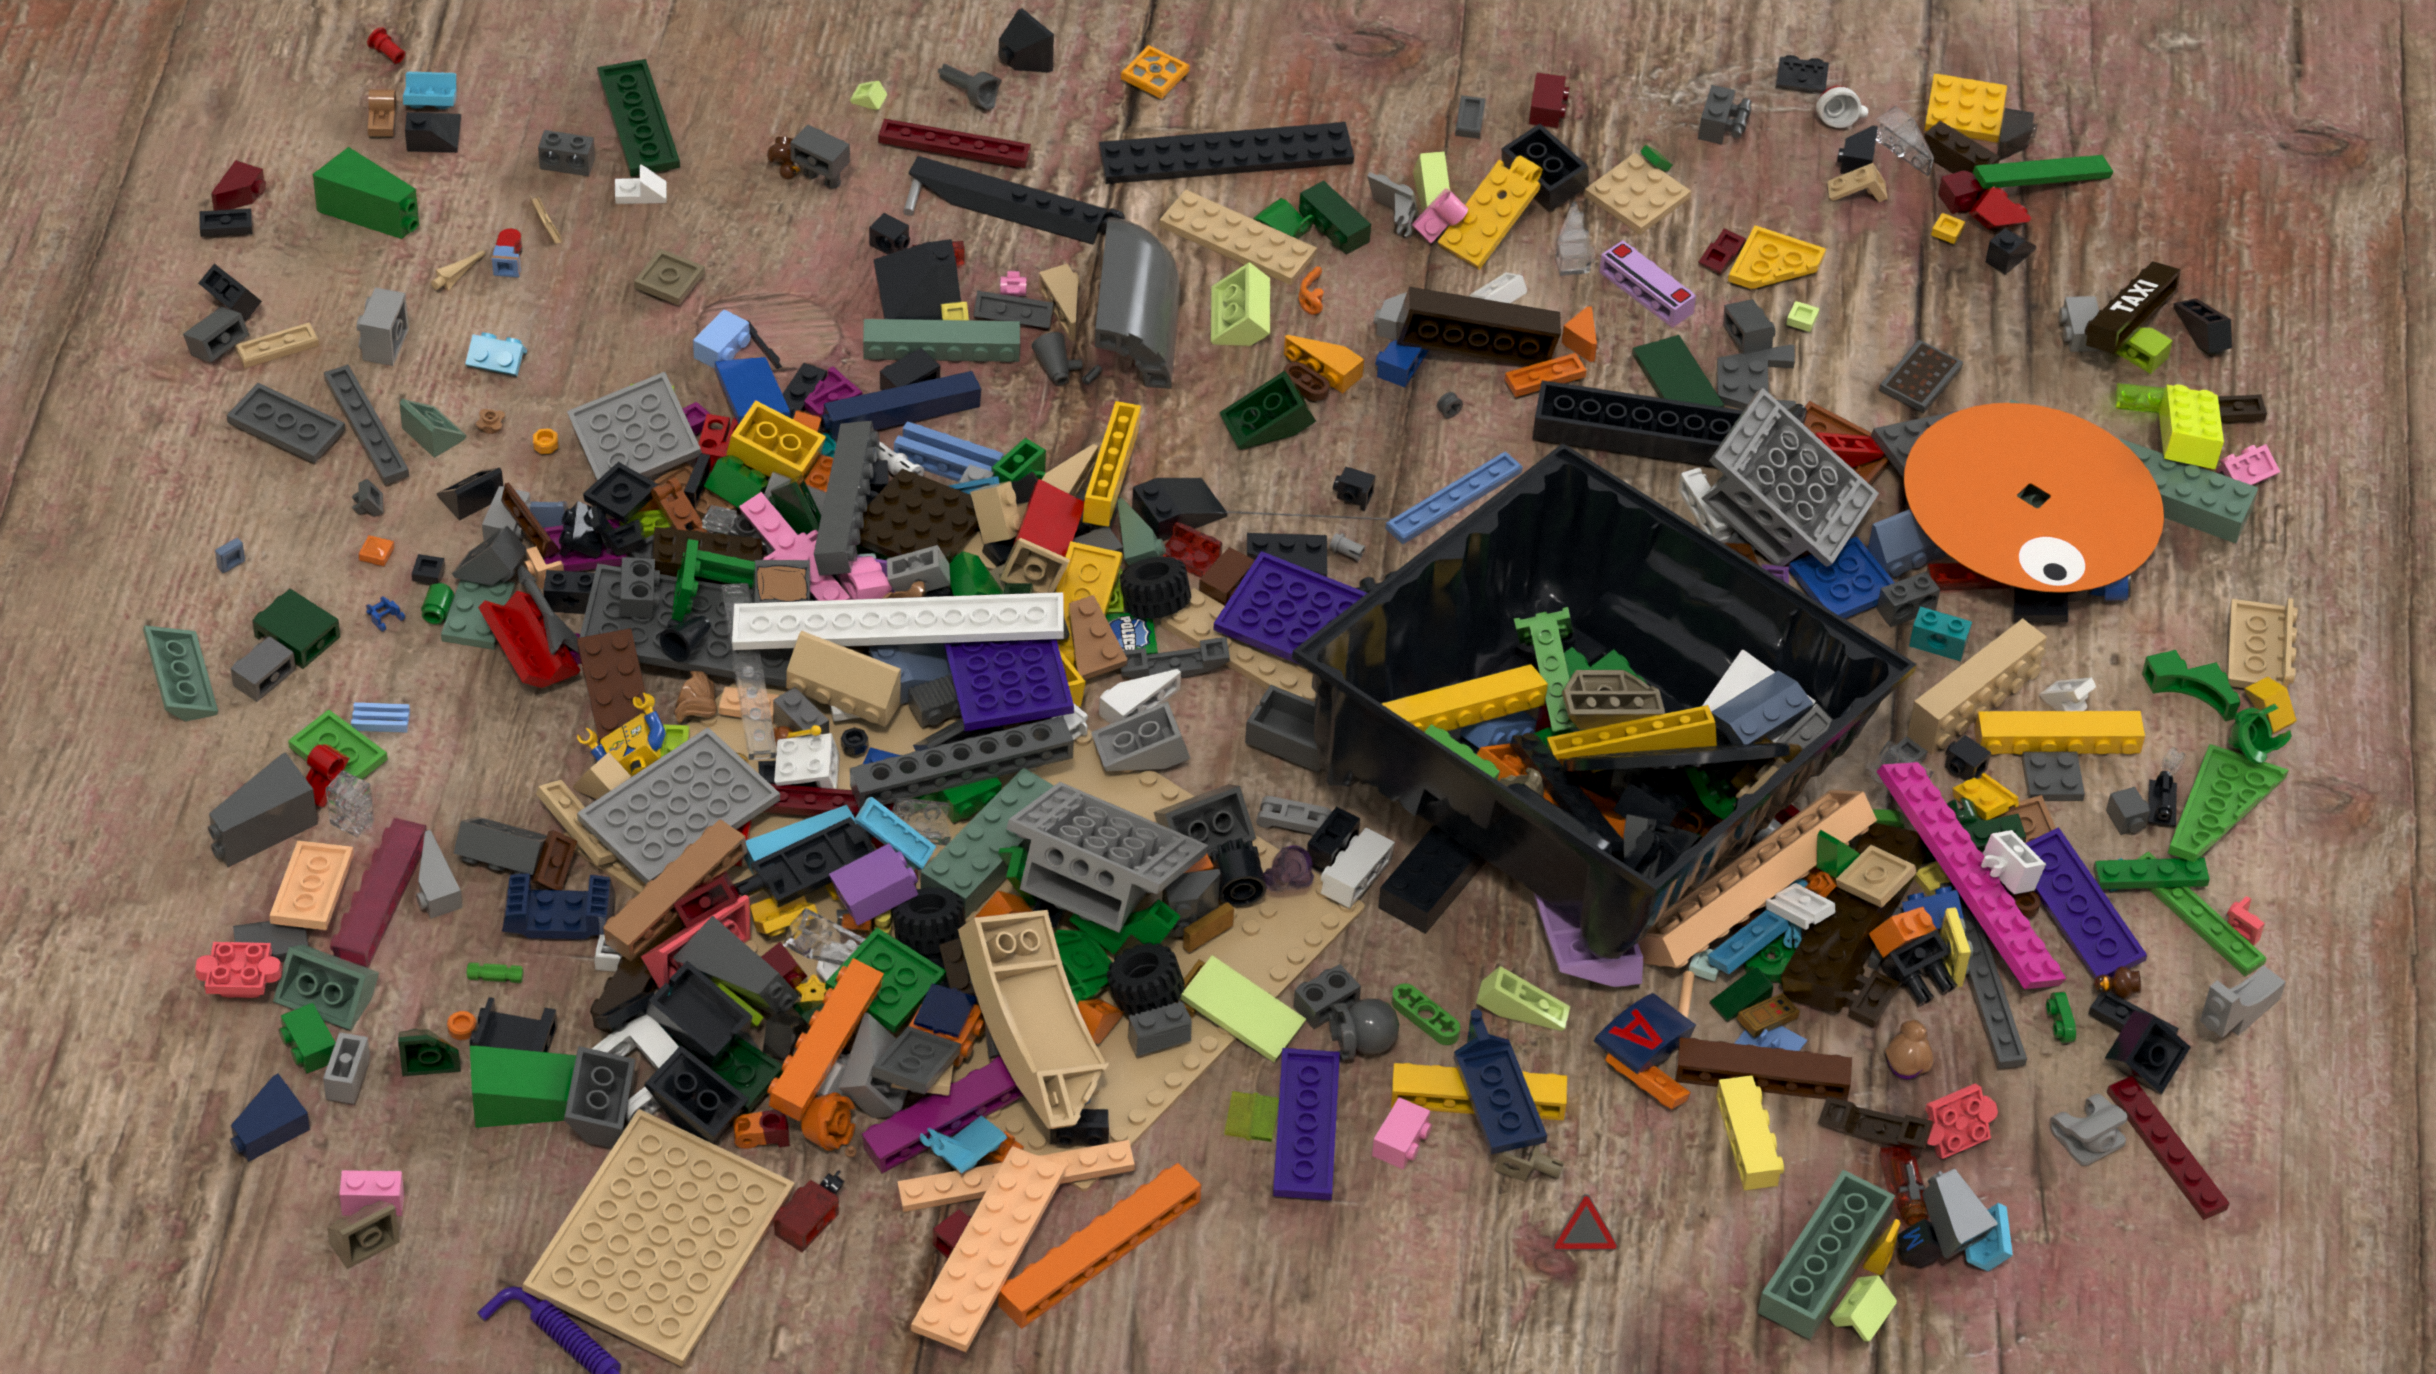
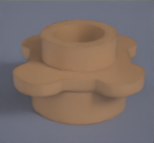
M491 409L479 411L480 419L476 422L477 428L488 434L500 431L502 428L501 421L505 418L503 411Z

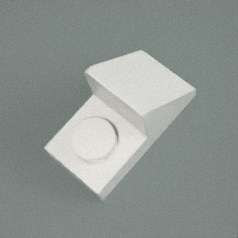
M640 165V178L615 179V203H667L666 181L643 165Z
M2092 677L2056 681L2039 695L2042 700L2056 711H2084L2087 709L2085 699L2088 698V693L2096 688Z

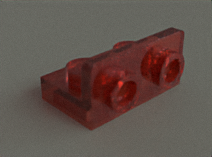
M1176 522L1173 526V536L1165 544L1166 554L1163 557L1181 560L1185 564L1187 572L1201 578L1222 555V542L1215 537L1195 530L1191 526Z

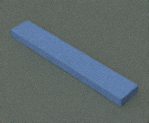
M1505 451L1386 522L1385 529L1401 544H1405L1521 474L1523 466Z

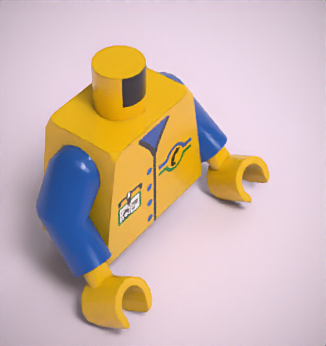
M643 693L645 697L644 704H642L640 698H633L634 706L644 710L645 714L638 715L602 738L600 745L597 743V734L589 728H586L590 733V738L587 741L579 734L577 735L580 743L592 749L591 754L597 762L609 752L631 777L661 758L660 748L666 735L657 711L652 709L655 700L653 696L647 693Z

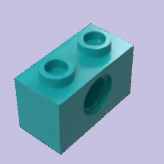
M1920 606L1913 625L1909 647L1961 662L1968 643L1972 621Z

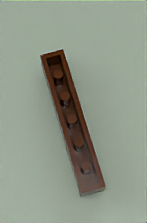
M1680 1037L1675 1081L1718 1087L1719 1080L1753 1075L1756 1087L1760 1086L1761 1091L1765 1093L1825 1100L1827 1097L1847 1101L1851 1086L1852 1057Z

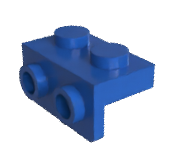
M1951 886L1936 889V895L1925 897L1924 893L1912 894L1907 896L1908 901L1902 902L1904 912L1923 906L1925 911L1931 916L1937 930L1942 927L1947 908L1956 907L1959 918L1964 919L1960 895L1957 890L1952 891Z

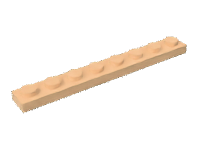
M1129 1140L1040 1156L1066 1166V1173L1060 1184L1135 1171ZM1002 1163L974 1167L964 1171L962 1174L958 1171L897 1181L903 1212L983 1198Z

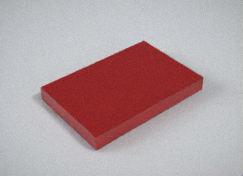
M1038 479L1031 493L1014 544L1019 538H1022L1066 557L1070 541L1074 539L1084 510V501Z

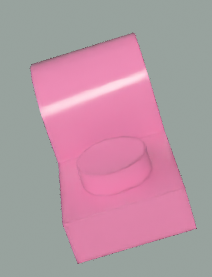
M1445 188L1411 226L1429 243H1432L1448 225H1455L1460 222L1467 214L1468 208L1449 189Z

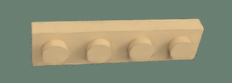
M562 780L538 786L536 795L573 839L577 841L596 866L619 860L577 820V813L585 807Z

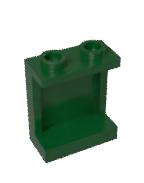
M291 588L278 596L264 611L259 612L252 620L254 637L260 640L265 635L267 637L270 636L294 653L295 664L302 669L307 667L341 637L339 619Z

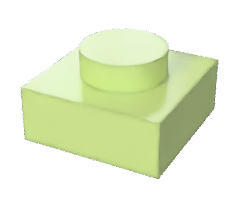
M1795 301L1788 315L1786 325L1811 332L1819 315L1820 308Z

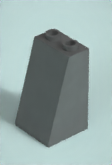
M285 752L209 813L211 825L208 826V831L213 839L211 849L217 859H222L226 866L230 867L317 825L313 788Z
M713 915L673 957L680 966L686 961L690 962L713 983H722L748 1005L781 1017L785 1011H788L799 997L796 991L773 967Z

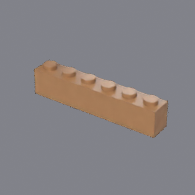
M721 819L713 826L707 827L702 836L693 844H689L674 862L668 863L655 880L649 881L641 893L635 898H631L616 916H612L607 920L603 927L606 944L629 961H632L680 916L673 905L675 901L724 871L727 872L747 853L745 836Z

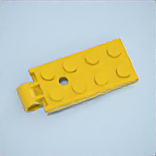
M1518 156L1513 161L1510 170L1504 167L1503 161L1498 160L1465 204L1468 208L1467 214L1460 222L1447 228L1438 240L1439 246L1480 270L1540 190L1541 185L1537 181L1542 174V168L1522 156ZM1505 192L1507 196L1504 199H1499V193Z
M1070 541L1065 557L1070 559L1055 591V593L1063 592L1064 618L1070 636L1067 639L1057 641L1061 652L1076 669L1068 612L1069 603L1094 595L1106 617L1123 554L1118 551Z

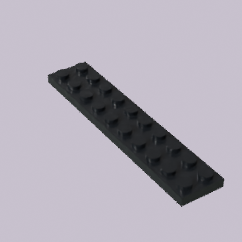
M1346 122L1099 142L1098 148L1106 184L1354 164V153Z

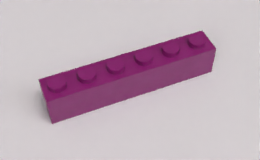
M998 1056L990 1064L981 1069L972 1070L966 1077L951 1083L949 1095L933 1094L930 1097H923L908 1109L897 1111L886 1121L870 1126L862 1133L864 1150L881 1174L931 1147L925 1146L920 1141L921 1133L927 1139L931 1137L927 1130L928 1128H932L936 1132L950 1137L963 1130L979 1116L982 1115L985 1118L1024 1095L1014 1082L1002 1057Z

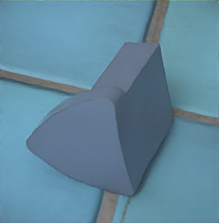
M566 501L531 502L530 510L543 528L564 525L561 523L564 512L568 509Z

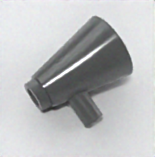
M1046 333L1035 339L1031 345L1032 350L1055 385L1060 386L1069 382V370L1082 369L1081 359H1067L1065 336L1062 333Z

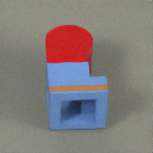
M507 228L498 235L492 256L494 276L518 278L520 276L519 256L523 251L521 233L516 229Z

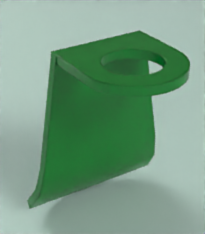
M1280 198L1258 213L1254 220L1299 239L1311 230L1314 216L1309 215L1303 219L1287 200Z

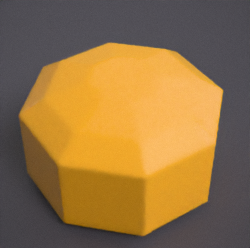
M550 428L539 429L533 434L534 450L540 454L553 453L558 449V434Z

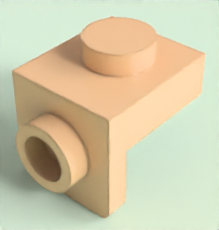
M537 546L526 549L527 561H524V567L536 578L537 581L535 583L539 589L544 588L546 570L564 571L561 561L546 565Z

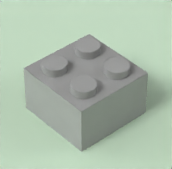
M375 287L372 296L366 299L365 312L357 320V331H360L359 349H362L364 361L394 365L409 331L406 293Z

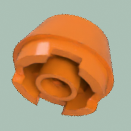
M837 1092L815 1097L801 1118V1128L804 1137L828 1151L839 1149L842 1144L848 1145L855 1130V1124L851 1123L850 1110L855 1109L852 1100L849 1097L841 1096Z

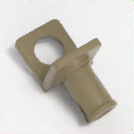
M1540 1144L1533 1146L1528 1161L1502 1152L1496 1163L1495 1170L1523 1182H1526L1530 1171L1533 1172L1534 1169L1558 1179L1563 1169L1564 1161L1541 1154V1150H1539ZM1504 1163H1515L1519 1167V1169H1510L1506 1167Z

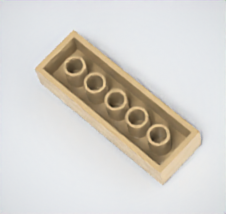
M2022 618L1914 701L1907 737L1927 750L1931 755L1940 748H1946L1955 736L1964 734L1969 726L1976 721L1978 711H1989L1994 706L1999 707L2008 695L2017 693L2025 682L2029 679L2033 680L2039 675L2042 669L2040 666L2042 657L2046 652L2047 636Z

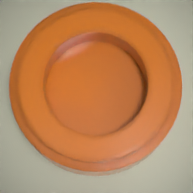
M467 1011L453 1013L447 1020L449 1035L456 1040L469 1039L472 1031L477 1030L474 1015Z

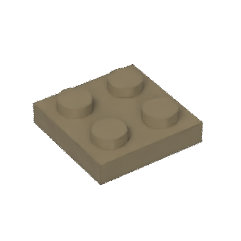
M659 249L634 280V288L679 306L705 274V266Z

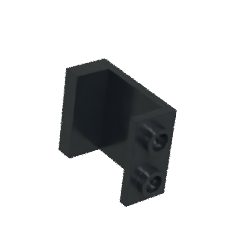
M489 997L485 1008L481 1007L479 1011V1026L477 1031L473 1030L471 1033L470 1046L549 1053L557 1030L556 1009L545 1007L541 1020L496 1012L495 999Z

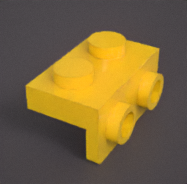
M805 895L779 908L771 897L749 905L756 931L764 934L768 933L769 937L785 932L784 927L794 924L795 927L811 922L810 917L818 915L815 904L808 903Z

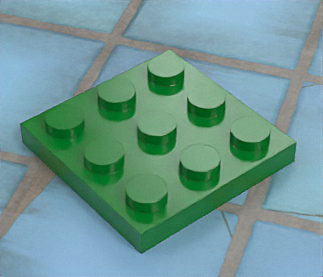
M877 927L825 982V989H834L838 984L836 978L843 966L848 967L853 958L884 973L881 988L866 1013H869L882 1026L895 1033L923 1003L930 989H936L946 978V971Z

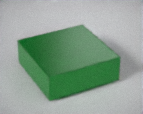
M1645 145L1640 151L1649 162L1665 172H1668L1673 166L1671 162L1654 148Z

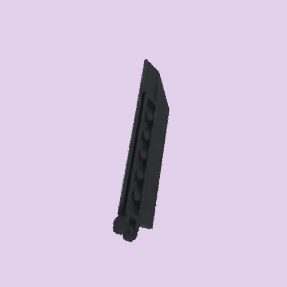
M917 156L908 172L910 176L951 205L1092 245L1095 243L1098 232L1106 234L1108 217L1125 219L1124 213L1113 208H1103L921 156Z

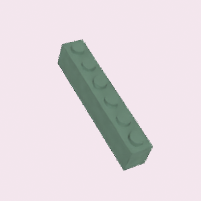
M864 319L863 359L900 360L905 355L922 348L935 361L1019 362L1020 321Z

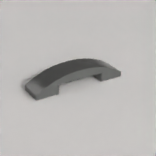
M1227 637L1200 640V648L1149 655L1146 654V648L1126 650L1123 652L1128 662L1127 666L1121 667L1122 676L1135 679L1175 669L1181 672V678L1205 673L1230 661Z

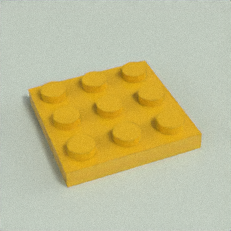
M1934 73L1924 131H1928L1936 123L1942 121L1969 138L1998 143L2007 85Z

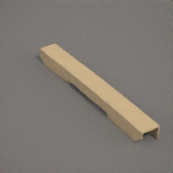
M530 196V200L553 243H561V237L546 213L539 196L535 199H532Z

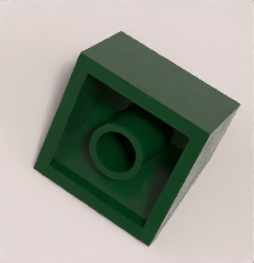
M802 475L776 486L770 491L772 494L769 497L771 504L777 511H780L782 517L797 535L801 533H806L807 535L814 530H819L822 515Z

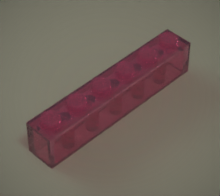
M394 818L390 827L385 828L382 835V844L379 849L376 848L373 852L372 865L369 870L364 871L361 887L352 896L351 908L342 917L341 929L338 934H334L332 937L330 950L333 951L334 956L369 968L422 857L425 831H427L426 825Z

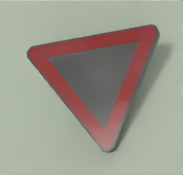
M1584 1194L1553 1243L1555 1250H1615L1618 1247L1588 1194Z

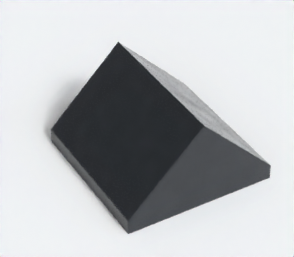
M501 468L481 470L438 492L437 496L460 521L491 505L498 487H503Z

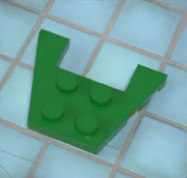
M1057 929L1054 936L1072 994L1078 1005L1079 1001L1091 1000L1109 986L1107 971L1112 961L1097 941L1084 931Z

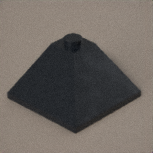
M952 239L926 242L873 260L884 319L942 320L940 304L961 302Z

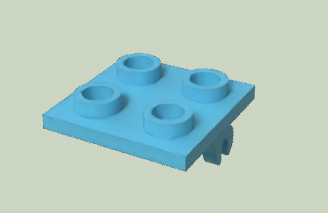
M982 1115L954 1137L936 1132L932 1128L927 1129L931 1135L929 1139L924 1134H920V1141L925 1146H931L932 1151L936 1155L944 1159L961 1174L973 1168L978 1160L987 1153L995 1151L1001 1142L1007 1139L1005 1133Z

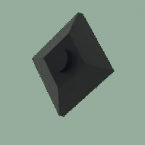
M1023 8L1019 9L999 38L998 57L1013 70L1052 72L1054 34Z
M407 112L405 124L407 152L458 153L461 114Z

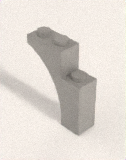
M2264 965L2244 982L2230 989L2217 980L2209 988L2200 1022L2222 1038L2229 1031L2239 1036L2281 999L2286 981Z

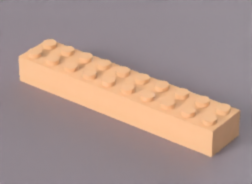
M1828 791L1704 881L1695 891H1691L1685 898L1678 900L1648 929L1646 937L1638 942L1644 964L1680 968L1689 962V958L1695 953L1705 951L1709 947V943L1714 939L1727 935L1729 928L1747 920L1750 917L1749 914L1755 909L1766 906V899L1772 898L1778 892L1789 887V884L1795 880L1807 876L1810 873L1809 870L1817 865V834L1820 829L1847 846L1849 845V840L1866 833L1869 830V826L1877 821L1864 791Z

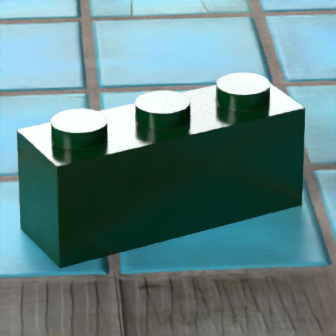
M1324 180L1300 193V214L1304 218L1313 215V225H1315L1316 229L1329 238L1333 245L1342 250L1346 255L1370 242L1371 223Z

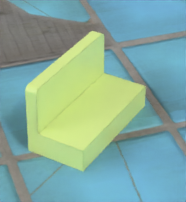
M1879 1275L1858 1277L1829 1319L1835 1327L1853 1326L1864 1342L1871 1341L1897 1303V1300Z

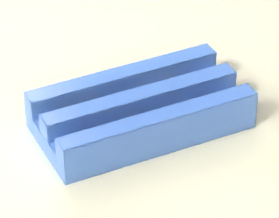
M354 702L351 726L357 731L407 733L410 716L409 704Z

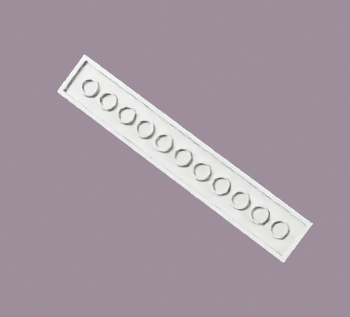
M1063 592L734 604L732 646L733 650L794 648L801 630L841 646L1064 639Z

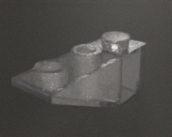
M1894 106L1875 120V126H1878L1876 140L1926 176H1930L1934 156L1914 118L1897 106Z
M1572 202L1557 239L1555 260L1560 276L1590 273L1591 263L1595 262L1594 248L1589 246V231L1584 229L1583 211L1579 212L1577 202Z

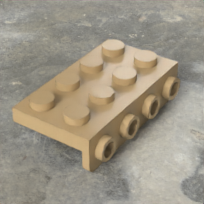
M2288 598L2285 606L2238 599L2231 600L2227 677L2230 686L2246 688L2267 676L2288 688V684L2294 683L2296 669L2291 667V663L2294 664L2296 648L2292 647V643L2295 644L2297 628L2293 627V623H2296L2298 608L2293 607V598Z

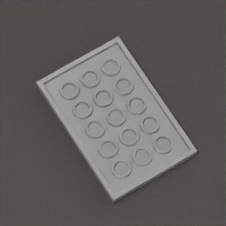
M707 727L577 813V820L637 877L647 884L649 881L655 880L668 863L674 862L689 844H693L698 840L707 827L713 826L721 819L734 829H738L780 801V793Z

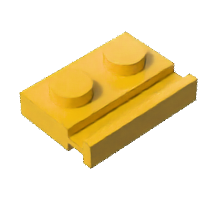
M1986 773L1981 774L1979 779L1974 777L1952 788L1953 797L1961 802L1960 798H1968L1973 801L1977 814L1984 820L1993 819L2009 811V807L2012 805L2014 807L2019 806L2018 796Z

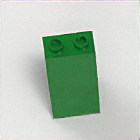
M347 147L313 173L316 209L318 212L399 239H403L419 226L416 189L350 147Z
M470 1046L475 1128L564 1121L576 1055Z

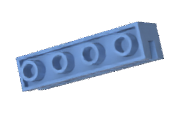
M908 421L903 427V437L898 435L894 441V452L904 453L909 461L915 465H921L924 471L957 482L960 481L969 464L991 471L992 466L1004 457V453L994 449H989Z

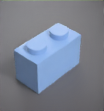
M723 309L694 338V358L714 368L715 361L733 360L739 350L745 348L750 341L749 322Z

